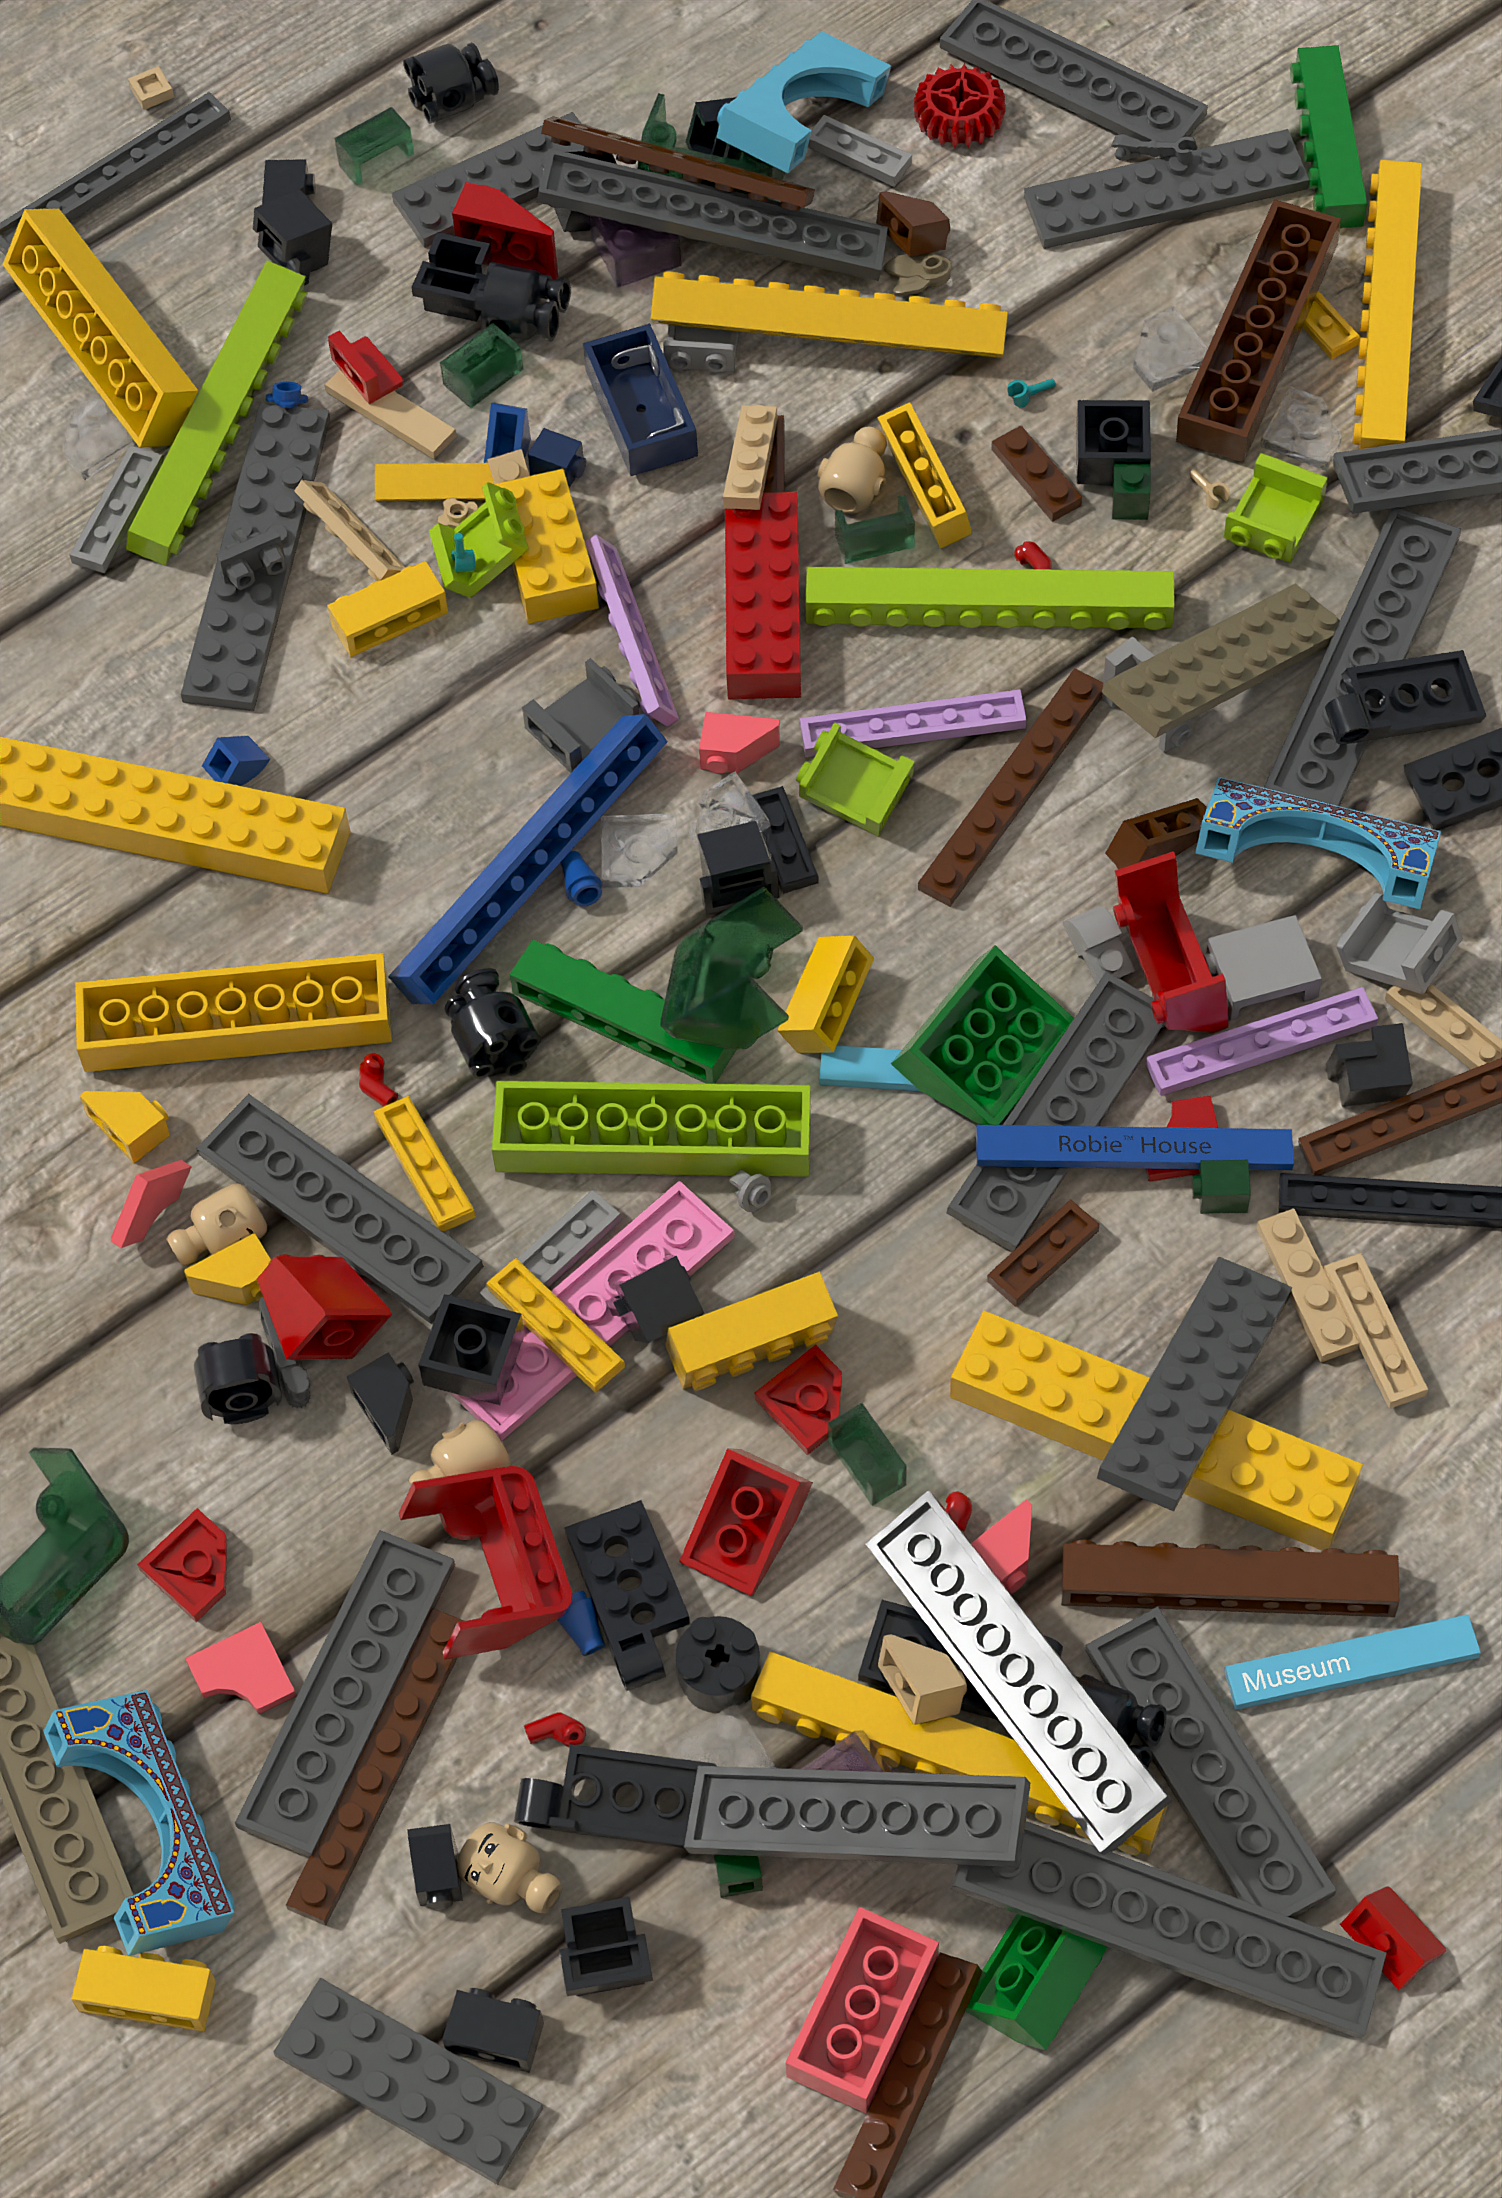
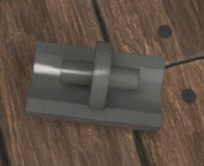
M241 528L234 531L236 542L225 546L226 550L216 554L221 568L220 574L224 582L231 581L239 590L253 584L255 581L253 571L264 567L268 575L273 576L286 569L282 542L276 528L261 535L257 532L250 536H246Z

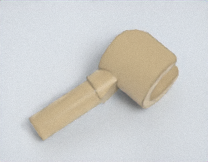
M1196 469L1190 472V477L1207 494L1206 504L1210 509L1217 508L1219 500L1214 495H1218L1223 501L1228 502L1230 489L1226 484L1221 482L1209 483Z

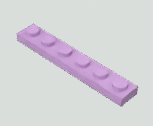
M596 534L585 541L590 555L589 560L592 570L597 574L600 582L598 591L607 602L610 610L608 614L609 621L619 634L621 640L619 642V649L631 667L629 672L630 679L639 689L642 698L640 701L641 709L649 719H656L668 727L678 721L679 717L616 547Z
M1012 690L800 718V729L805 757H811L817 753L814 750V746L823 730L829 732L834 722L841 725V732L871 748H880L1025 729L1026 715L1021 691Z
M1361 987L1146 1057V1066L1159 1095L1163 1096L1377 1026L1378 1017L1364 988Z

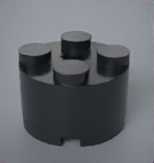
M248 1333L242 1335L239 1339L221 1343L208 1342L198 1348L194 1372L201 1410L206 1418L213 1421L212 1415L223 1417L224 1424H243L258 1420L269 1414L268 1407L275 1401L276 1405H279L282 1399V1392L274 1352L269 1345L262 1342L260 1335Z
M723 1616L699 1617L692 1622L691 1626L681 1636L676 1648L678 1680L687 1699L697 1708L711 1713L732 1711L734 1707L744 1702L747 1703L751 1699L752 1692L761 1673L759 1646L755 1634L750 1628L735 1619ZM717 1662H721V1663L719 1664V1667H713V1666H712V1665H716Z

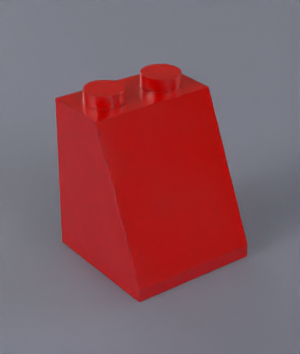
M283 1254L275 1256L257 1278L286 1360L353 1359L392 1316L390 1308L343 1257H324V1255L320 1254L310 1257H298Z

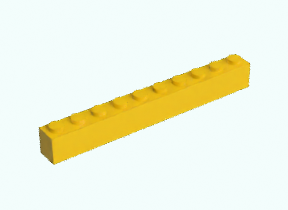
M1380 160L1378 174H1371L1369 195H1376L1375 201H1369L1367 222H1374V228L1368 227L1366 249H1372V255H1366L1364 276H1370V282H1364L1362 304H1368V310H1362L1360 331L1366 332V338H1360L1358 359L1365 360L1364 366H1358L1356 387L1363 388L1362 394H1356L1354 416H1361L1360 423H1354L1352 444L1359 445V449L1405 443L1422 163Z
M664 272L663 277L655 276L650 318L654 324L1003 358L1008 312L1001 311V305L980 303V308L977 309L965 307L966 302L945 300L944 305L930 304V298L910 296L909 302L895 300V295L889 293H874V298L860 297V291L839 289V295L825 293V288L818 286H804V291L789 290V284L769 282L768 288L754 286L755 281L748 279H734L733 284L719 283V277L699 275L698 281L684 279L685 274L678 272Z
M769 1651L751 1695L752 1711L757 1712L756 1714L761 1719L773 1724H779L780 1721L796 1726V1730L811 1738H819L820 1735L835 1740L836 1745L846 1751L857 1753L859 1750L875 1755L876 1760L882 1764L891 1767H898L900 1764L914 1769L915 1773L1026 1777L1031 1783L1027 1811L1034 1813L1035 1817L1043 1823L1054 1826L1062 1823L1075 1828L1077 1834L1089 1839L1014 1739L950 1716L914 1725L897 1697ZM1167 1806L1117 1848L1131 1855H1139L1141 1852L1150 1856Z

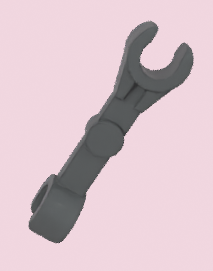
M1119 134L1114 137L1111 144L1113 148H1117L1115 157L1118 160H1128L1140 155H1149L1151 157L1166 155L1177 156L1178 161L1182 163L1191 162L1193 160L1191 150H1197L1198 148L1193 137H1182L1175 143L1159 142L1157 140L1141 142L1138 139Z

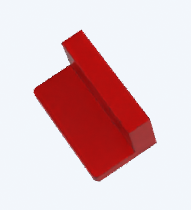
M340 330L328 336L331 359L368 404L403 386V378L367 336L353 343H350Z
M1389 1886L1365 1896L1340 1923V1926L1354 1941L1386 1952L1382 1972L1398 1990L1406 1987L1428 1963L1440 1958L1446 1952V1948Z

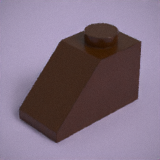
M887 191L879 192L876 223L888 227L887 235L909 257L946 250L947 236L950 233V219L933 202Z

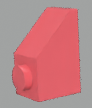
M705 712L699 746L700 769L709 770L717 774L725 772L739 773L779 747L780 720Z
M1027 1499L972 1542L973 1546L1011 1594L1016 1592L1027 1580L1032 1504Z

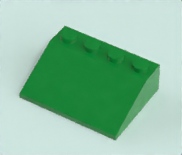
M995 945L972 964L891 1062V1065L918 1090L980 1125H999L1025 1093L1074 1020V1017Z

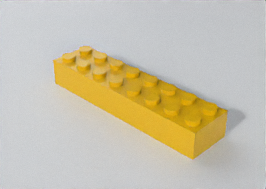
M24 209L2 265L139 448L172 446L192 407L198 389L60 209Z
M383 953L75 983L76 1043L84 1072L392 1042L389 981Z

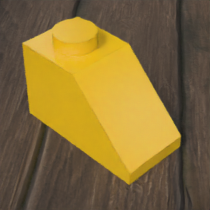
M84 1091L79 1095L86 1115L133 1164L170 1136L166 1120L169 1119L167 1112L156 1100L150 1103L141 1092Z
M253 1233L188 1267L184 1272L193 1294L248 1305L254 1301H259L263 1297L257 1278L269 1265L271 1259L256 1234Z

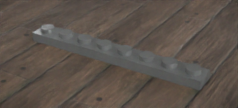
M210 92L204 94L0 223V251L6 256L24 209H60L69 222L231 121L229 110Z

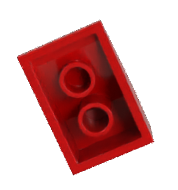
M465 182L452 212L455 236L490 243L492 262L537 270L542 274L550 275L553 280L558 279L554 230L499 189Z
M727 1448L679 1562L741 1592L754 1596L796 1523L813 1482L745 1450Z

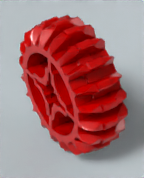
M965 63L961 68H954L950 64L946 71L938 67L935 75L927 74L924 82L919 83L914 97V117L916 122L919 123L921 132H927L929 140L938 138L941 146L947 142L952 143L954 149L960 143H964L969 148L972 141L982 145L984 137L992 138L995 130L1000 129L1006 112L1005 94L1003 89H1000L999 80L992 79L990 71L981 73L978 66L972 70L967 69Z

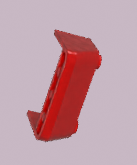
M1174 851L1114 870L1118 905L1113 906V912L1119 928L1126 926L1155 1001L1150 1002L1156 1023H1164L1168 1030L1215 1033L1229 1028L1226 979L1224 974L1211 976L1179 896L1177 861Z
M507 1466L412 1483L398 1513L400 1520L439 1514L444 1529L452 1537L461 1540L479 1538L501 1603V1607L487 1610L479 1619L457 1623L442 1652L445 1660L506 1649L565 1614L572 1601V1590L535 1480L526 1469L518 1466Z

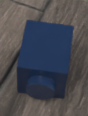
M543 428L528 452L530 476L563 469L569 488L575 478L579 479L582 476L586 467V458L583 456L581 441Z

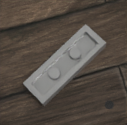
M823 115L812 129L808 148L894 187L912 164V154L826 115Z

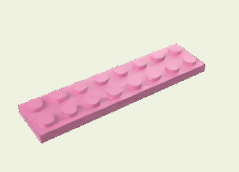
M678 1181L551 1292L610 1347L629 1330L623 1316H612L605 1302L618 1295L613 1285L614 1283L626 1281L663 1262V1258L669 1255L678 1257L681 1266L685 1267L690 1277L735 1238L734 1230L681 1181ZM524 1324L525 1336L500 1405L450 1393L477 1420H483L488 1423L501 1441L577 1376Z

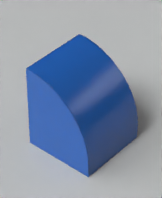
M249 736L217 737L202 767L214 781L242 786L255 778L265 768L270 758Z

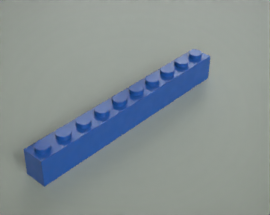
M646 714L622 716L392 971L388 978L411 1004H434L665 746L668 741Z

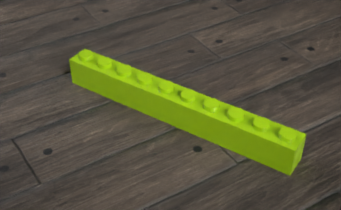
M268 260L266 261L128 530L126 550L164 566L167 565L172 554L177 556L181 551L185 540V535H182L186 526L192 528L198 516L199 508L196 505L200 498L203 500L207 499L213 485V480L210 478L214 471L218 473L221 471L227 457V453L224 450L227 444L234 445L239 435L241 425H238L241 416L244 418L249 416L254 403L252 395L255 390H262L268 375L265 369L268 363L275 364L281 350V345L278 343L282 336L288 338L295 321L292 318L294 311L301 312L308 295V292L303 291L306 276Z
M807 567L806 624H817L820 626H829L831 624L855 626L890 625L893 627L926 625L928 627L964 626L967 628L1000 626L1002 628L1038 627L1041 629L1051 627H1074L1076 629L1111 628L1115 630L1124 628L1172 629L1174 616V571Z

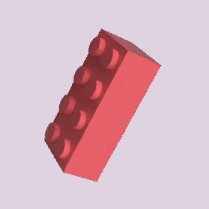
M859 1907L786 2060L787 2078L867 2114L938 1958L939 1942Z

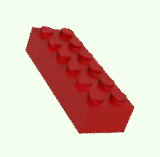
M797 492L763 493L760 510L725 509L726 680L728 700L801 698Z

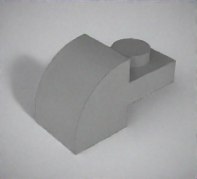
M1099 905L1062 922L1078 957L1083 956L1096 985L1106 971L1119 979L1135 972L1119 937L1122 931L1106 908Z

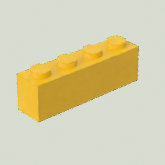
M909 402L877 417L882 432L886 437L887 445L939 548L941 549L973 534L966 510L911 403Z

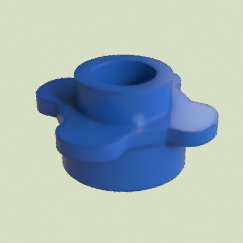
M283 381L273 385V394H267L266 401L274 402L282 408L298 407L299 403H307L308 396L301 394L300 384Z

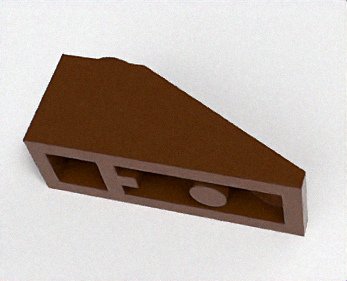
M1198 798L1124 820L1105 854L1116 865L1117 869L1173 851L1175 856L1198 842L1207 807Z

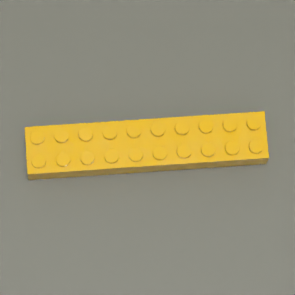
M0 737L1 826L325 894L330 892L351 833L346 808Z
M983 1310L951 1375L950 1398L1104 1460L1150 1377ZM1229 1410L1184 1494L1323 1551L1332 1546L1358 1486L1363 1464Z

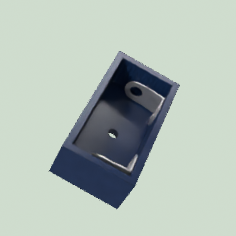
M650 323L583 343L585 370L630 476L698 456L695 425ZM639 409H645V410H646L645 412H642V413L637 412V410H639Z

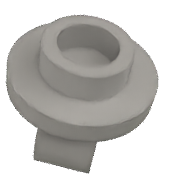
M739 1170L729 1180L731 1184L739 1188L735 1195L738 1197L739 1206L747 1212H754L762 1208L770 1199L771 1182L762 1174L750 1176L745 1171Z

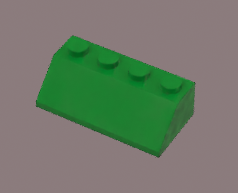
M1016 1914L982 1969L983 1973L966 2008V2012L1017 2043L1046 2050L1051 2041L1057 2036L1061 2024L1072 2006L1079 1999L1081 1991L1095 1968L1102 1961V1957L1108 1947Z

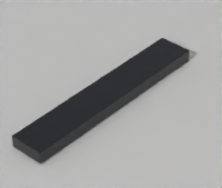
M1280 1173L1278 1214L1295 1209L1298 1216L1502 1228V1187Z

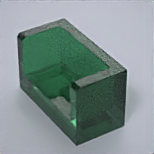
M393 107L384 110L334 138L339 166L356 186L363 182L360 169L361 164L396 145L407 157L414 154L411 129Z
M493 323L440 362L443 385L470 408H473L524 369L521 347Z
M906 495L898 496L897 513L847 524L843 510L835 511V536L845 564L915 547V520Z
M863 1403L828 1423L829 1445L872 1506L906 1486V1464Z

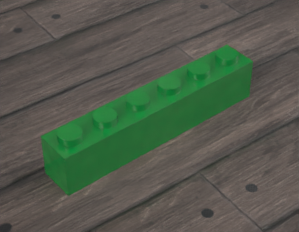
M1339 45L1298 48L1296 63H1291L1290 78L1291 83H1297L1298 89H1295L1296 110H1302V115L1299 117L1300 135L1306 136L1307 139L1304 142L1305 162H1311V168L1308 171L1309 188L1316 191V194L1313 195V211L1341 218L1340 228L1364 227L1367 200Z
M532 939L509 974L512 994L705 1084H716L736 1052L735 1032L731 1031L724 1023L719 1021L711 1022L698 1016L694 1010L687 1006H676L665 1001L655 991L639 989L631 985L620 975H609L602 972L585 959L576 960L564 954L555 945L549 943L544 945Z

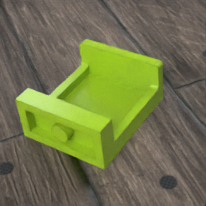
M1260 453L1255 462L1254 475L1234 513L1229 512L1226 517L1224 538L1238 546H1246L1262 552L1270 558L1291 563L1325 499L1328 477Z
M489 482L482 487L486 502L456 528L453 529L437 523L429 530L444 588L469 598L473 597L529 550L513 492ZM456 533L463 534L465 550L474 551L476 561L474 571L455 572V561L451 557V551L455 550L454 535Z
M834 722L829 732L825 730L821 732L814 746V750L817 751L811 763L805 761L797 775L796 781L800 783L799 797L879 837L913 776L915 761L903 755L896 761L841 732V725Z

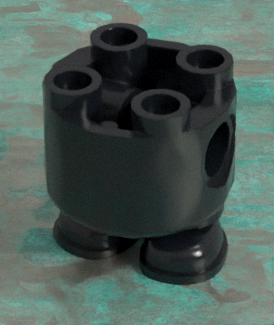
M472 42L468 43L461 51L452 44H445L403 60L405 72L412 83V87L408 88L410 100L414 107L422 106L424 116L429 124L468 110L474 106V103L483 100L485 95L495 96L499 92L498 77L493 65L488 59L482 60L477 46Z
M490 262L487 269L485 287L478 290L475 298V309L481 311V330L525 340L530 339L538 332L542 338L549 342L553 341L559 328V312L565 313L570 302L571 284L569 279L562 277L553 280L550 275L542 274L537 270Z
M493 968L477 970L460 979L455 987V991L459 995L450 998L444 1008L446 1015L452 1019L451 1032L475 1079H482L502 1073L513 1076L522 1072L527 1067L526 1060L533 1054L541 1042L521 1000L510 992H496L499 987V974Z
M1091 1675L1076 1676L1129 1746L1135 1732L1139 1733L1150 1745L1157 1746L1164 1732L1167 1720V1711L1163 1705L1150 1704L1143 1707L1138 1705L1137 1699L1131 1691L1102 1682ZM1131 1745L1132 1750L1148 1769L1153 1755L1152 1751L1144 1745Z

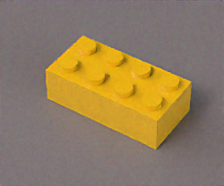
M560 469L494 484L513 492L517 502L516 506L525 530L524 535L529 550L511 565L528 624L599 609L595 577L564 470Z
M819 1271L668 1328L665 1347L682 1389L692 1386L694 1391H698L717 1382L715 1377L730 1372L731 1376L735 1377L754 1368L753 1363L768 1358L770 1363L776 1362L791 1355L790 1349L805 1344L806 1348H812L814 1345L818 1346L829 1340L827 1335L832 1334L838 1314Z

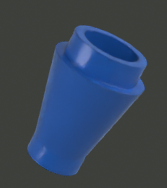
M570 851L560 862L563 869L567 897L577 906L585 907L592 905L602 895V881L584 861L578 851Z
M584 1591L572 1593L571 1604L565 1614L557 1620L579 1647L582 1655L588 1656L602 1649L605 1643L601 1636L592 1598H587Z

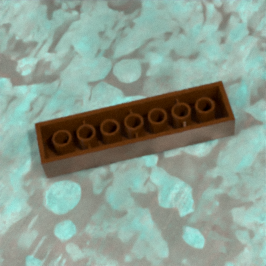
M1276 199L1273 200L1178 415L1176 442L1240 462L1245 461L1338 246L1341 218Z

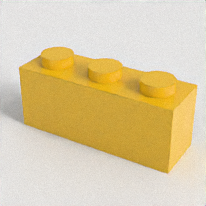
M426 561L415 566H408L395 575L381 581H375L368 587L353 594L342 596L335 602L327 605L331 626L350 658L448 613L445 591Z
M855 935L823 936L817 939L777 1030L797 1053H833L874 960L871 953Z
M98 1946L97 1951L83 1950L71 2000L78 2012L205 2032L216 1980L211 1969H208L207 1965L200 1961L183 1959L181 1964L164 1962L165 1958L153 1953H140L139 1957L123 1955L121 1950L114 1947Z

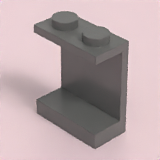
M591 658L585 662L587 679L550 706L543 709L533 699L522 707L525 729L570 773L573 772L622 716L639 715L640 703L634 693L628 689L624 691L616 683V679L611 671L605 666L600 667Z

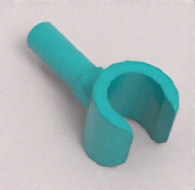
M1052 378L1027 386L1022 380H1014L1008 384L1007 392L1008 396H1014V405L1023 408L1028 405L1030 396L1056 386V383Z
M456 533L454 535L455 550L451 551V557L455 561V572L474 571L476 564L474 551L465 550L463 534Z

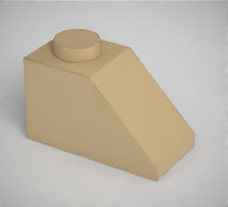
M892 1634L884 1636L878 1667L913 1724L916 1725L959 1714L963 1696L967 1691V1684L963 1673L955 1668L949 1656Z

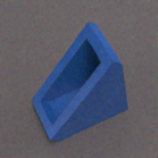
M491 403L484 463H488L487 459L522 449L524 457H526L531 441L527 408Z

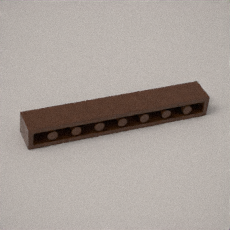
M1076 1540L1071 1544H1063L1061 1606L1145 1609L1159 1607V1609L1395 1617L1400 1602L1398 1555H1388L1387 1552L1382 1550H1368L1363 1554L1346 1553L1344 1550L1337 1548L1325 1549L1322 1552H1304L1303 1549L1298 1547H1285L1279 1551L1262 1550V1548L1253 1545L1242 1546L1238 1549H1221L1214 1544H1202L1196 1548H1183L1168 1542L1159 1543L1155 1546H1138L1130 1541H1119L1113 1545H1096L1091 1540Z

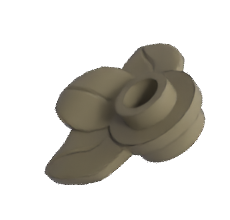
M936 252L912 257L908 255L895 256L883 267L885 272L899 277L893 291L894 295L916 294L924 291L927 287L942 286L948 282L952 271L950 260L944 256L937 255Z

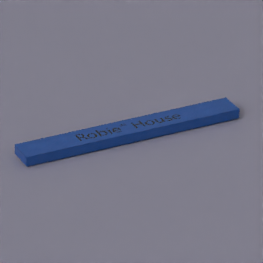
M976 1126L977 1166L1199 1169L1200 1160L1248 1159L1249 1170H1293L1294 1166L1292 1129Z

